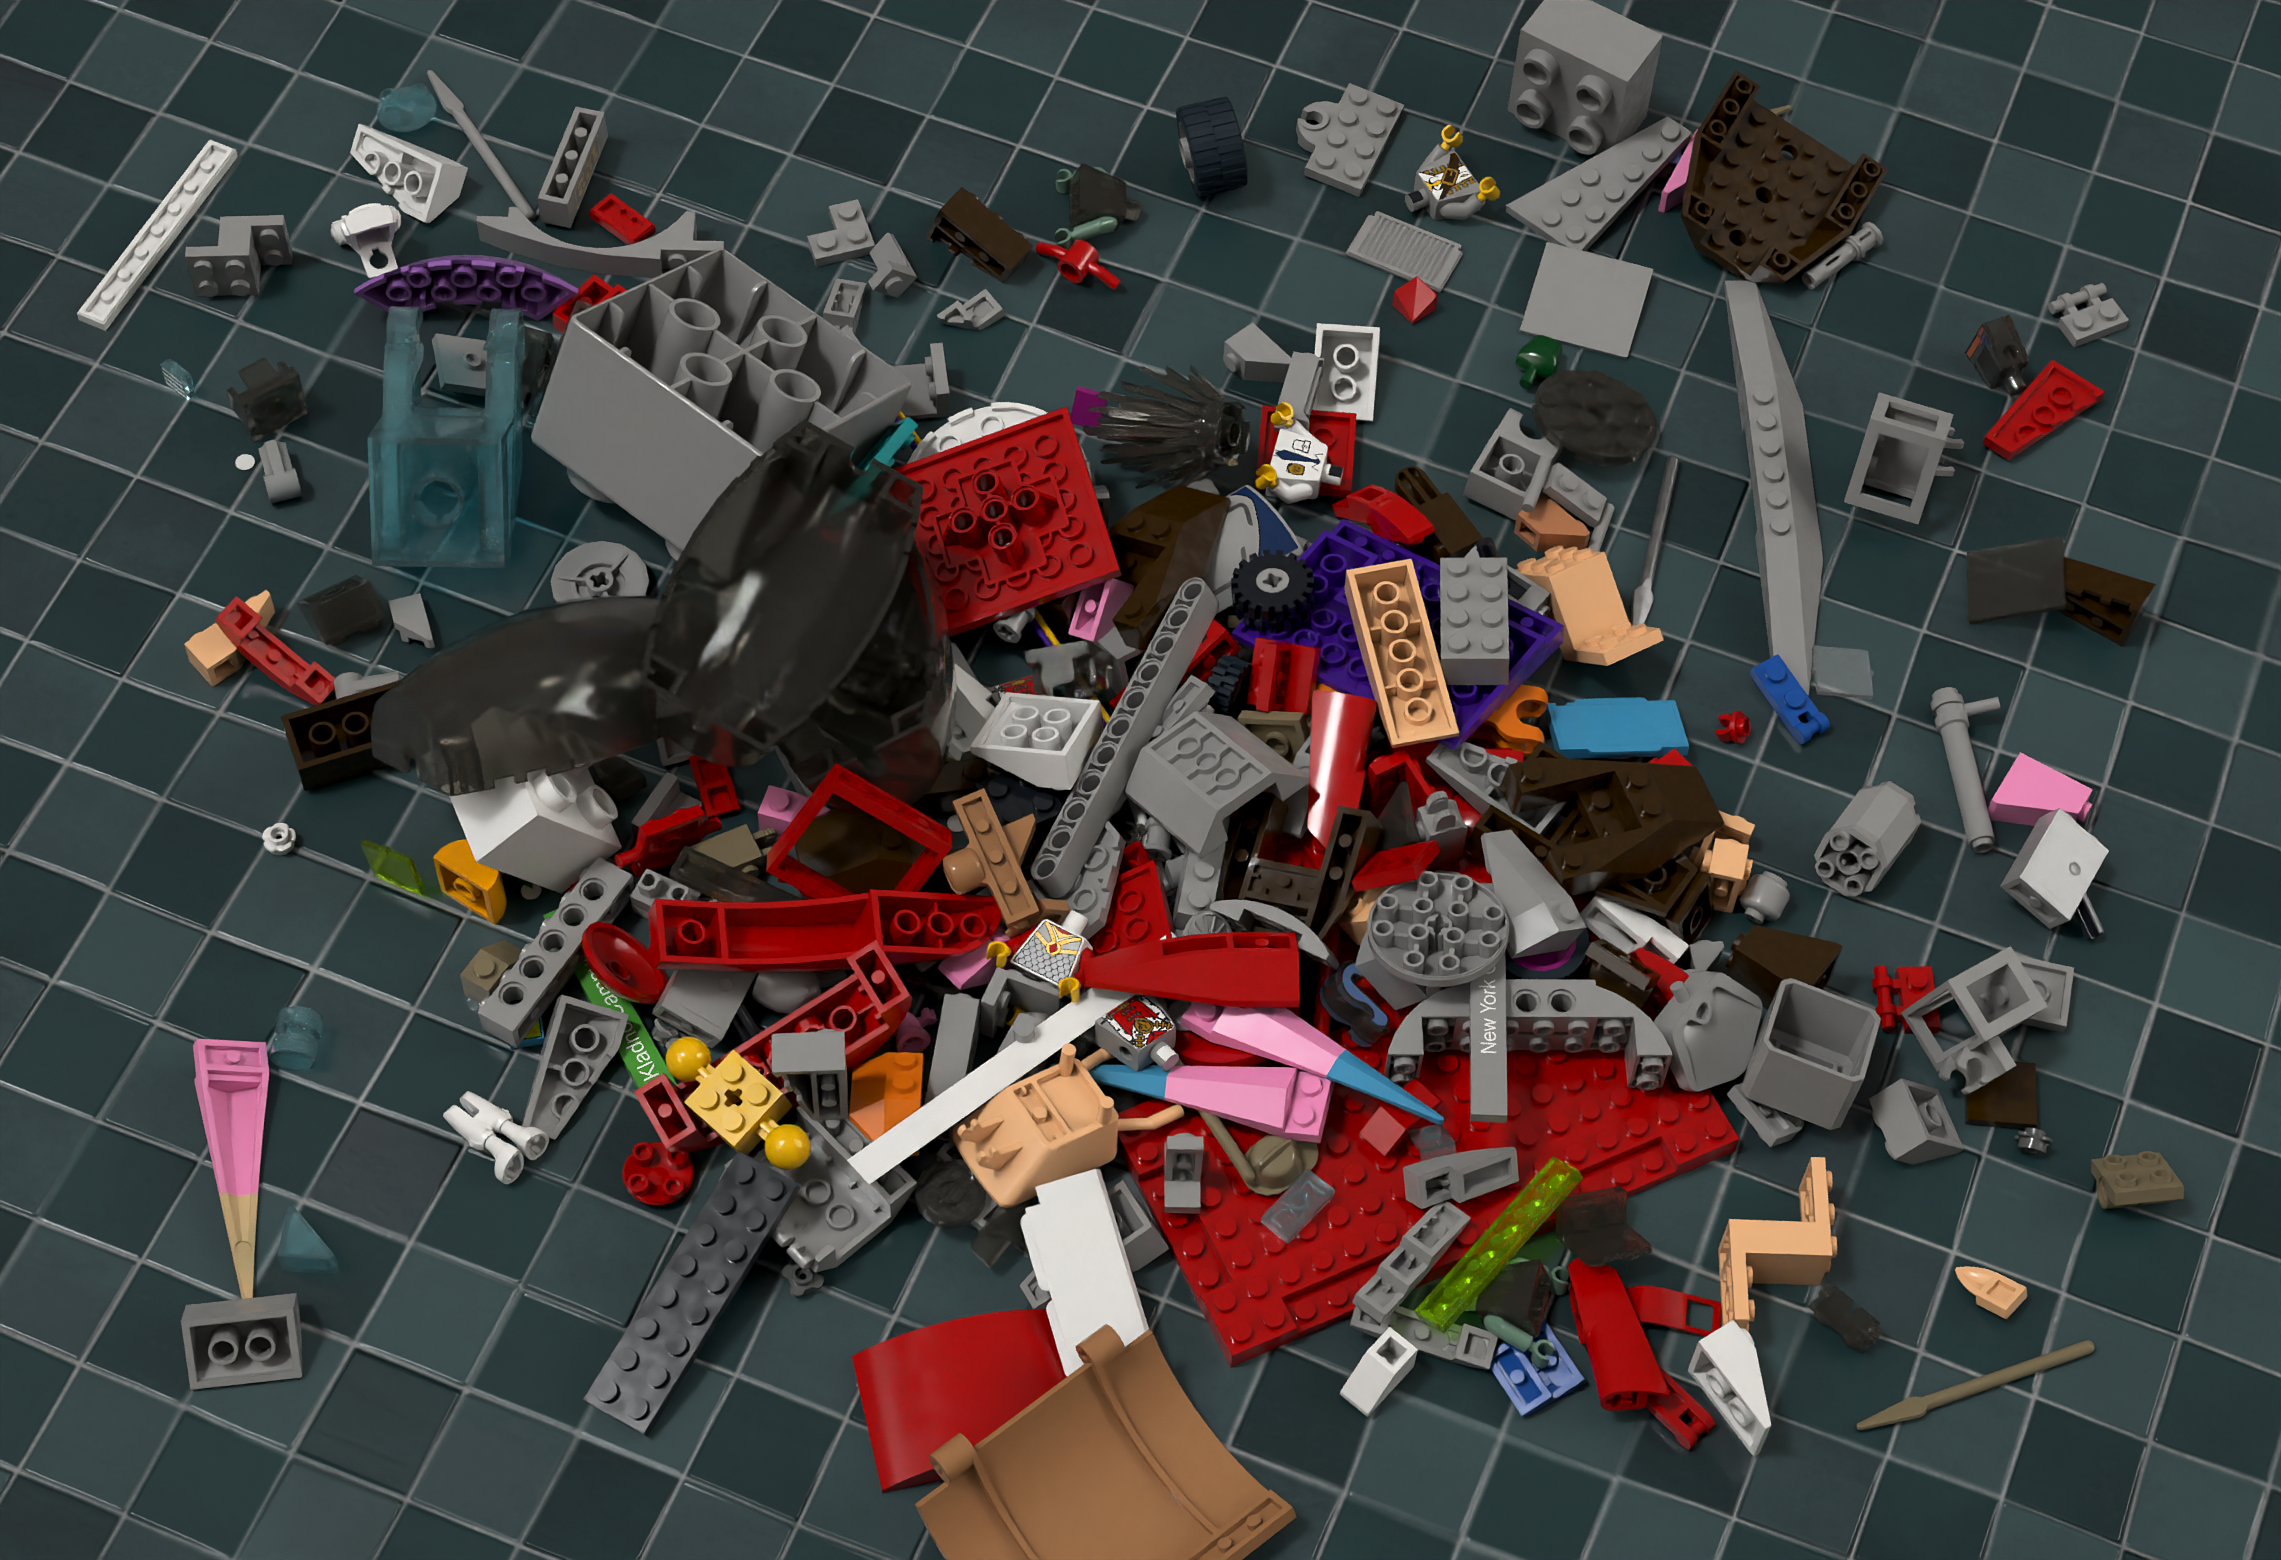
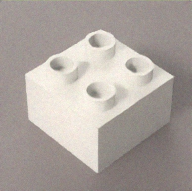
M491 705L431 752L477 863L562 894L570 888V885L579 881L582 871L587 866H591L598 857L607 860L622 848L611 823L618 817L617 808L611 797L602 788L594 784L588 767L595 761L594 755L589 745L577 733L568 731L562 735L548 729L538 717L531 713H526L519 717Z

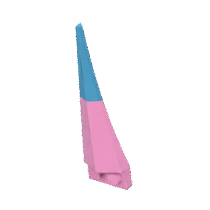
M1193 1002L1181 1017L1180 1025L1210 1042L1265 1057L1324 1077L1383 1100L1438 1125H1442L1444 1122L1443 1116L1287 1008L1252 1007L1243 1009Z
M1097 1065L1088 1071L1096 1083L1183 1105L1272 1135L1284 1137L1287 1140L1293 1139L1316 1143L1321 1142L1335 1083L1332 1080L1309 1072H1300L1297 1068L1174 1066L1170 1070L1164 1071L1159 1065H1148L1141 1071H1135L1127 1065Z

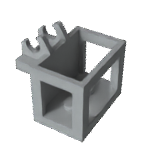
M1879 392L1844 502L1919 524L1934 476L1952 477L1955 472L1952 466L1944 467L1938 465V463L1944 464L1946 458L1942 455L1943 448L1962 449L1964 445L1962 439L1947 437V435L1953 436L1955 431L1954 428L1950 427L1954 414ZM1864 484L1911 498V506H1905L1862 493V486Z
M2010 946L1949 979L1901 1013L1936 1071H1940L1939 1077L1947 1081L1950 1079L1953 1070L1960 1071L1966 1078V1086L1962 1089V1093L1967 1095L2017 1066L2001 1041L2000 1036L2048 1006ZM1955 999L1976 1034L1943 1052L1922 1016Z

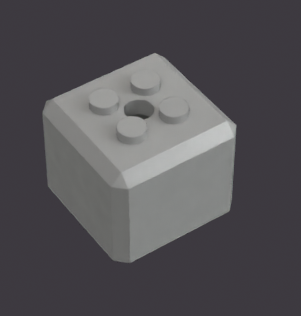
M1793 978L1782 980L1759 1028L1741 1086L1742 1092L1748 1099L1826 1129L1832 1130L1841 1127L1864 1081L1881 1018L1874 1009Z

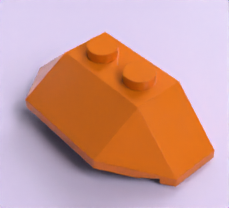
M887 1052L853 1067L849 1120L870 1141H875L922 1107L925 1056L923 1053ZM919 1150L910 1156H919Z

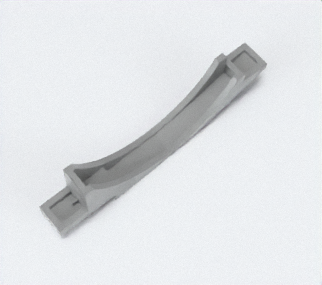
M509 207L508 217L477 216L476 220L479 238L482 242L549 264L607 275L655 278L663 274V269H675L716 249L725 250L724 241H696L697 224L695 211H686L670 227L649 239L612 248L583 247L555 239L534 226L524 216L519 207Z

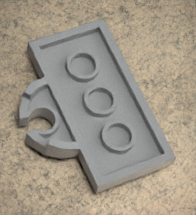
M1349 83L1339 104L1322 101L1306 106L1302 110L1301 118H1298L1296 125L1298 144L1304 150L1312 152L1303 175L1360 197L1403 113L1404 104ZM1305 120H1315L1319 124L1311 125Z

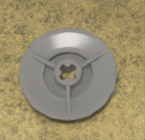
M607 541L585 543L567 552L555 565L551 578L553 598L563 612L579 621L591 623L629 605L635 610L645 599L649 585L646 565L638 554L622 544Z

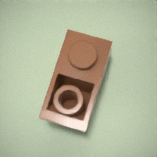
M1545 493L1538 498L1533 512L1528 513L1522 510L1517 514L1514 533L1536 552H1545L1557 546H1563L1564 549L1577 547L1578 550L1585 549L1588 546L1590 532L1581 521L1575 520L1564 510L1562 505L1552 500Z

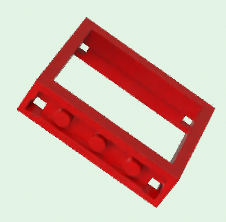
M835 763L768 852L766 871L776 876L778 882H786L797 888L808 899L855 894L787 855L833 793L926 847L893 891L918 892L951 850L952 830Z

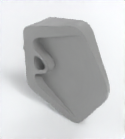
M1694 971L1684 983L1676 981L1670 986L1674 996L1656 1017L1654 1024L1662 1032L1672 1050L1673 1055L1669 1067L1678 1085L1685 1091L1699 1092L1734 1080L1746 1070L1753 1052L1763 1009L1761 999L1756 994L1721 972Z

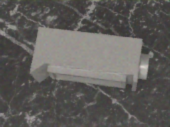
M1293 351L1278 404L1282 402L1289 403L1294 410V415L1291 419L1295 418L1309 432V419L1323 376L1324 358L1317 357L1312 353ZM1283 424L1280 426L1274 425V431L1279 432L1280 429H1284Z

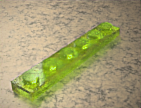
M1552 1157L1414 1310L1418 1318L1440 1332L1445 1333L1583 1179L1579 1170Z

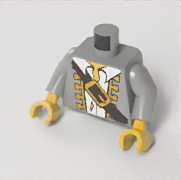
M1452 125L1444 127L1441 133L1444 140L1443 143H1438L1417 170L1414 192L1405 195L1406 205L1411 212L1425 207L1432 219L1436 221L1443 219L1466 220L1485 205L1486 199L1494 201L1500 196V190L1495 186L1496 182L1492 177H1485L1478 184L1455 150L1449 151L1450 147H1458L1463 142V136L1460 132L1450 139V136L1455 132V128Z

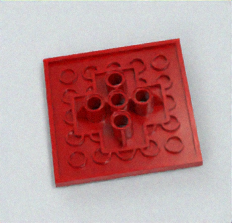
M1067 406L889 470L884 474L931 635L935 642L1122 576Z

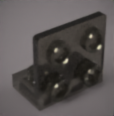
M1621 1186L1556 1199V1238L1586 1265L1600 1267L1610 1261L1619 1259L1634 1260L1640 1255L1652 1252V1245L1627 1224V1191Z

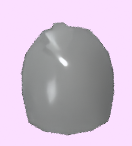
M815 972L759 973L753 988L752 999L775 1012L791 1014L821 994L819 989L820 981Z

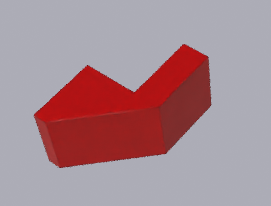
M1414 1078L1402 1088L1434 1111L1443 1102L1418 1078ZM1385 1102L1378 1108L1359 1133L1382 1155L1390 1156L1411 1129L1422 1128L1427 1119Z

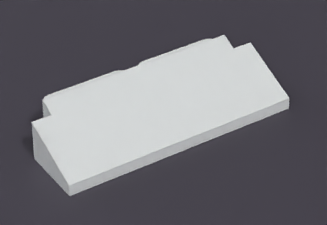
M1100 1169L1089 1170L1036 1186L1035 1189L1040 1204L1025 1208L1026 1214L1022 1216L1020 1222L1038 1285L1042 1290L1049 1291L1052 1301L1047 1304L1046 1312L1063 1370L1067 1377L1084 1365L1077 1354L1076 1345L1103 1325L1108 1324L1120 1336L1125 1347L1149 1329Z

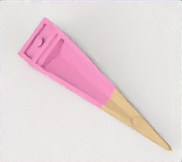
M197 1039L193 1045L196 1092L242 1299L253 1298L258 1187L269 1081L266 1042Z

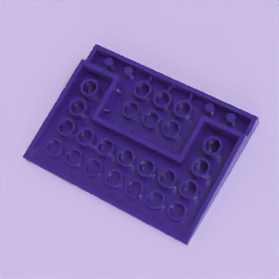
M1342 519L1331 532L1324 530L1297 560L1298 562L1303 558L1307 562V568L1311 567L1313 571L1315 606L1314 610H1311V616L1308 620L1302 618L1303 624L1299 627L1291 624V631L1283 632L1282 628H1276L1277 633L1269 634V628H1264L1263 632L1255 631L1254 624L1248 628L1244 625L1243 619L1231 632L1233 639L1253 649L1255 638L1257 637L1321 648L1317 675L1318 682L1340 693L1375 700L1344 590L1346 570L1412 558L1440 661V565L1352 522ZM1508 599V685H1446L1459 736L1435 741L1456 751L1563 644L1564 625Z

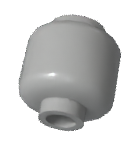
M1764 871L1763 874L1753 875L1739 898L1740 904L1746 910L1744 915L1758 924H1762L1764 920L1776 921L1790 899V893L1786 888L1787 882L1768 871Z

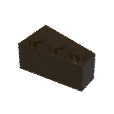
M963 187L939 210L925 239L932 243L937 239L950 246L948 252L955 256L962 253L974 260L972 266L1002 283L1025 261L1033 247L1022 233L1012 229L999 214L992 212L980 202L975 194L968 192Z
M2061 556L2044 580L2037 600L2123 647L2140 622L2156 584Z

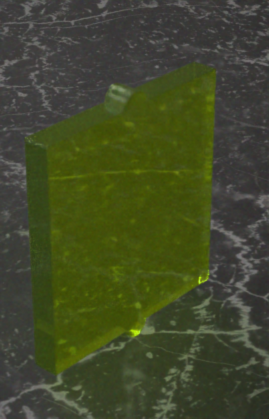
M363 839L361 846L375 877L419 895L424 893L425 888L412 857L394 851L388 846L384 847Z

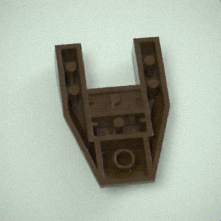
M1177 485L1134 508L1108 529L1122 576L1114 579L1134 585V591L1112 619L1126 646L1146 651L1181 585L1188 579L1195 577L1205 581L1231 504L1229 497ZM1081 590L1040 605L1050 624L1067 629L1070 628Z
M1540 742L1526 760L1538 757L1568 758ZM1570 800L1561 815L1566 819L1550 840L1495 806L1490 805L1474 826L1465 850L1485 862L1481 836L1484 833L1512 830L1543 865L1549 850L1593 840L1574 800ZM1681 853L1645 878L1579 895L1592 899L1595 896H1599L1635 910L1666 917L1696 875L1698 868Z
M1538 757L1509 764L1500 784L1501 791L1512 814L1570 800L1575 801L1593 840L1549 850L1543 863L1545 869L1569 896L1645 878L1724 824L1697 766Z
M983 758L954 761L880 789L924 815L955 812L952 801L975 792V784L989 779L990 776L985 759ZM850 802L816 816L794 845L799 862L855 894L868 893L870 889L894 890L926 848L924 845ZM964 848L952 849L948 852L947 855H950ZM943 860L918 892L956 894L949 885L944 873ZM981 886L964 894L976 895L986 887Z
M1261 792L1238 810L1220 871L1216 892L1217 901L1248 900L1281 909L1304 923L1324 942L1345 911L1355 892L1352 884L1353 878L1374 855L1383 825L1371 811L1338 806L1320 870L1275 862L1273 859L1289 808L1276 795ZM1256 919L1250 931L1229 923L1232 932L1286 933ZM1296 937L1297 945H1298L1300 939ZM1298 949L1300 979L1312 959L1308 958Z

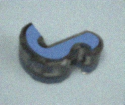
M1350 959L1339 965L1338 969L1334 970L1323 981L1319 990L1321 1003L1331 1017L1351 1027L1347 1034L1353 1042L1363 1047H1371L1390 1030V1018L1355 984L1362 975L1355 967L1356 960Z

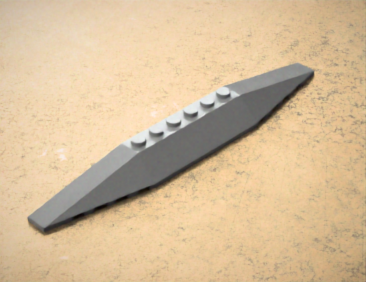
M1725 281L1724 289L1742 433L1746 435L1757 532L1755 539L1770 658L1779 654L1809 696L1823 554L1803 404L1757 283L1750 281Z

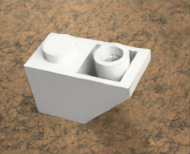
M1389 1327L1366 1351L1341 1389L1340 1395L1368 1417L1414 1367L1418 1349Z

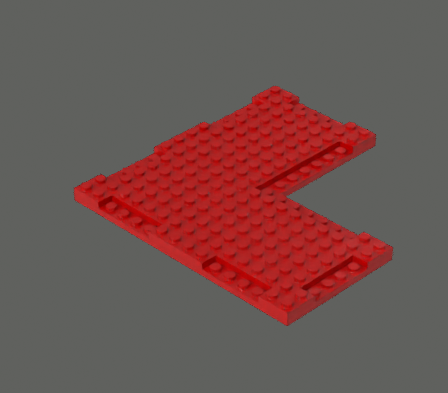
M1469 737L1465 741L1482 748L1497 749L1494 743L1487 739ZM1387 746L1367 753L1364 768L1366 772L1358 807L1361 810L1371 811L1383 825L1375 852L1409 845V840L1413 838L1412 823L1415 822L1399 796L1372 809H1369L1363 800L1369 765L1377 757L1386 755ZM1422 775L1427 784L1433 785L1436 791L1446 792L1448 799L1453 800L1458 793L1448 783ZM1308 830L1302 838L1281 833L1273 861L1320 870L1326 849ZM1548 833L1545 838L1550 840L1552 837L1550 833ZM1467 837L1462 860L1428 869V871L1434 873L1436 870L1458 872L1460 875H1467L1472 879L1480 877L1492 882L1491 875L1486 871L1485 862L1465 850L1469 841ZM1579 894L1570 896L1579 914L1592 900V898ZM1342 928L1338 951V962L1340 965L1336 970L1335 982L1343 983L1344 970L1347 966L1356 963L1360 945H1357ZM1587 928L1589 945L1593 941L1600 940L1597 935ZM1353 973L1351 975L1352 983L1387 1016V1023L1382 1026L1372 1021L1375 1014L1371 1006L1356 1000L1346 990L1343 995H1340L1352 1014L1355 1023L1367 1034L1368 1040L1365 1044H1360L1353 1040L1355 1030L1351 1024L1330 1032L1329 1038L1384 1075L1388 1050L1395 1032L1405 1017L1421 1002L1394 1010L1364 976ZM1648 998L1641 1011L1654 1022L1659 1014ZM1424 1050L1419 1080L1443 1101L1435 1110L1444 1118L1442 1125L1427 1120L1422 1128L1411 1129L1390 1156H1384L1359 1132L1385 1101L1335 1082L1321 1142L1316 1143L1318 1158L1315 1166L1289 1189L1278 1195L1265 1196L1249 1189L1198 1110L1183 1105L1181 1106L1184 1110V1116L1155 1130L1118 1131L1117 1148L1229 1366L1233 1367L1353 1315L1355 1304L1352 1302L1355 1294L1376 1274L1379 1265L1400 1245L1403 1236L1434 1206L1421 1209L1406 1200L1403 1167L1444 1155L1479 1149L1514 1147L1517 1152L1518 1182L1461 1203L1452 1198L1447 1200L1471 1217V1219L1447 1251L1415 1287L1417 1288L1735 1152L1739 1137L1710 1089L1699 1092L1681 1089L1670 1067L1668 1068L1663 1088L1645 1091L1640 1090L1638 1087H1627L1624 1050H1618L1613 1053H1604L1600 1050H1583L1577 1053H1570L1565 1050H1548L1542 1053H1535L1530 1050L1507 1052V1122L1470 1121V1053L1462 1052L1461 1050H1443L1434 1053ZM1266 1059L1250 1067L1292 1066ZM1154 1098L1119 1112L1118 1119L1148 1118L1176 1105V1103ZM1219 1117L1244 1155L1257 1141L1269 1134ZM1189 1133L1197 1137H1203L1204 1150L1200 1180V1214L1164 1213V1143L1167 1142V1136Z

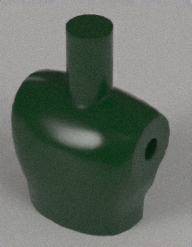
M1535 335L1521 348L1515 362L1518 368L1525 371L1519 381L1521 387L1529 389L1537 376L1546 379H1552L1555 376L1562 354V346L1559 342L1544 335Z

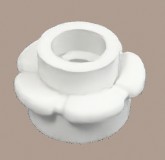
M276 823L263 832L262 839L265 841L263 845L274 855H285L294 847L296 832L285 823Z

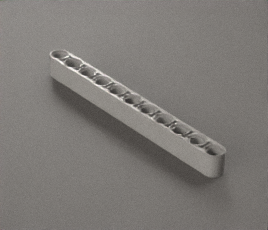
M1201 578L1188 579L1179 588L1031 866L1032 877L1052 898L1064 896L1075 883L1130 778L1141 749L1148 744L1219 609V601Z

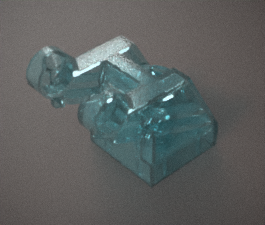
M391 306L387 320V343L384 346L383 416L367 437L372 566L505 568L511 554L523 469L521 370L525 354L522 309L492 308L487 343L483 345V351H487L485 408L423 407L421 403L420 368L423 363L424 346L420 342L419 329L423 321L422 308ZM436 480L449 484L457 496L444 494L438 490L433 482Z

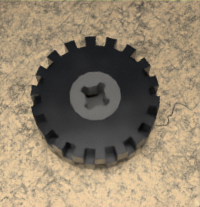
M1270 550L1262 551L1263 556L1260 557L1256 553L1249 555L1250 562L1243 559L1239 563V569H1234L1233 578H1231L1233 611H1236L1238 620L1240 621L1244 618V625L1250 628L1254 624L1255 631L1263 632L1264 628H1269V634L1277 633L1276 628H1282L1283 632L1291 631V624H1294L1296 627L1302 625V618L1308 620L1311 616V610H1314L1315 606L1314 577L1311 567L1307 568V562L1303 558L1297 562V555L1290 552L1288 557L1284 556V550H1277L1276 555H1270Z

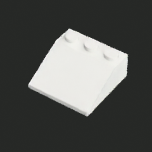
M1006 692L971 744L970 751L1038 787L1053 788L1054 790H1071L1104 731L1100 701Z

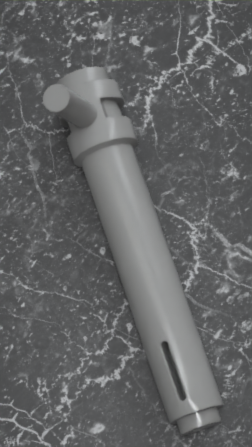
M1941 688L1933 693V700L1930 703L1932 713L1936 717L1937 733L1942 735L1969 847L1973 848L1976 853H1985L1993 848L1995 836L1968 733L1970 726L1968 716L2001 710L1999 699L1994 697L1964 704L1963 696L1958 693L1956 688Z

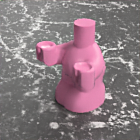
M928 1007L923 1008L921 1016L918 1018L912 1013L907 1012L902 1023L892 1034L896 1038L898 1052L920 1053L927 1048L931 1038L924 1027L936 1023L937 1018L934 1009L930 1011Z

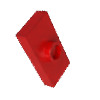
M612 193L589 210L590 218L627 245L646 240L656 232L653 223Z

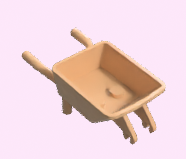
M1065 1044L1062 1047L1059 1064L1006 1087L956 1125L952 1132V1138L965 1163L991 1198L999 1206L1010 1208L1037 1196L1036 1186L1093 1170L1109 1163L1115 1158L1117 1153L1118 1131L1155 1130L1183 1117L1184 1110L1179 1104L1173 1105L1148 1118L1118 1119V1113L1113 1107L1114 1100L1111 1097L1105 1096L1088 1072L1100 1063L1114 1058V1056L1100 1048L1080 1061L1075 1058L1076 1047L1072 1044Z

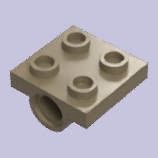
M2144 1151L2138 1155H2107L2104 1158L2091 1159V1173L2097 1180V1197L2103 1209L2137 1206L2138 1203L2140 1205L2172 1203L2177 1199H2184V1185L2160 1152Z

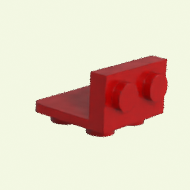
M1403 749L1389 756H1379L1372 761L1368 768L1363 800L1368 808L1372 809L1399 796L1413 819L1416 820L1417 809L1425 806L1430 794L1437 791L1433 785H1428L1423 778L1422 770L1417 760L1411 759L1406 750Z

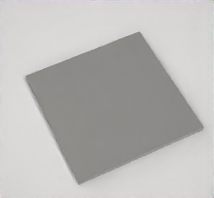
M1547 242L1519 333L1531 336L1544 335L1562 344L1627 360L1653 269Z

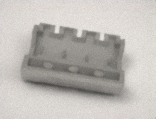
M799 1106L796 1108L797 1122L793 1125L803 1129L810 1139L811 1151L806 1162L793 1170L779 1169L769 1162L765 1154V1148L759 1151L753 1159L794 1180L801 1186V1189L771 1237L781 1247L790 1246L787 1253L802 1269L811 1268L816 1273L838 1267L887 1227L915 1190L917 1182L898 1164L869 1185L847 1161L872 1143L849 1120V1113L848 1119L812 1120L803 1108ZM730 1160L727 1164H725V1170H724L723 1174H724L725 1171L727 1170V1168H728V1166L730 1165V1163L732 1162V1160Z

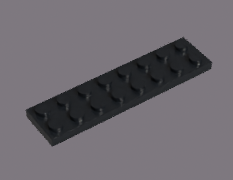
M737 1152L583 1398L587 1404L645 1437L649 1435L801 1189L799 1183L744 1153Z

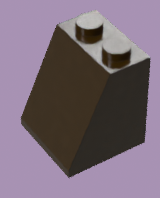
M1754 925L1747 935L1740 933L1731 946L1733 953L1727 960L1725 967L1729 968L1727 976L1756 994L1761 999L1762 1006L1768 1010L1782 980L1793 978L1823 990L1831 980L1843 946L1836 942Z

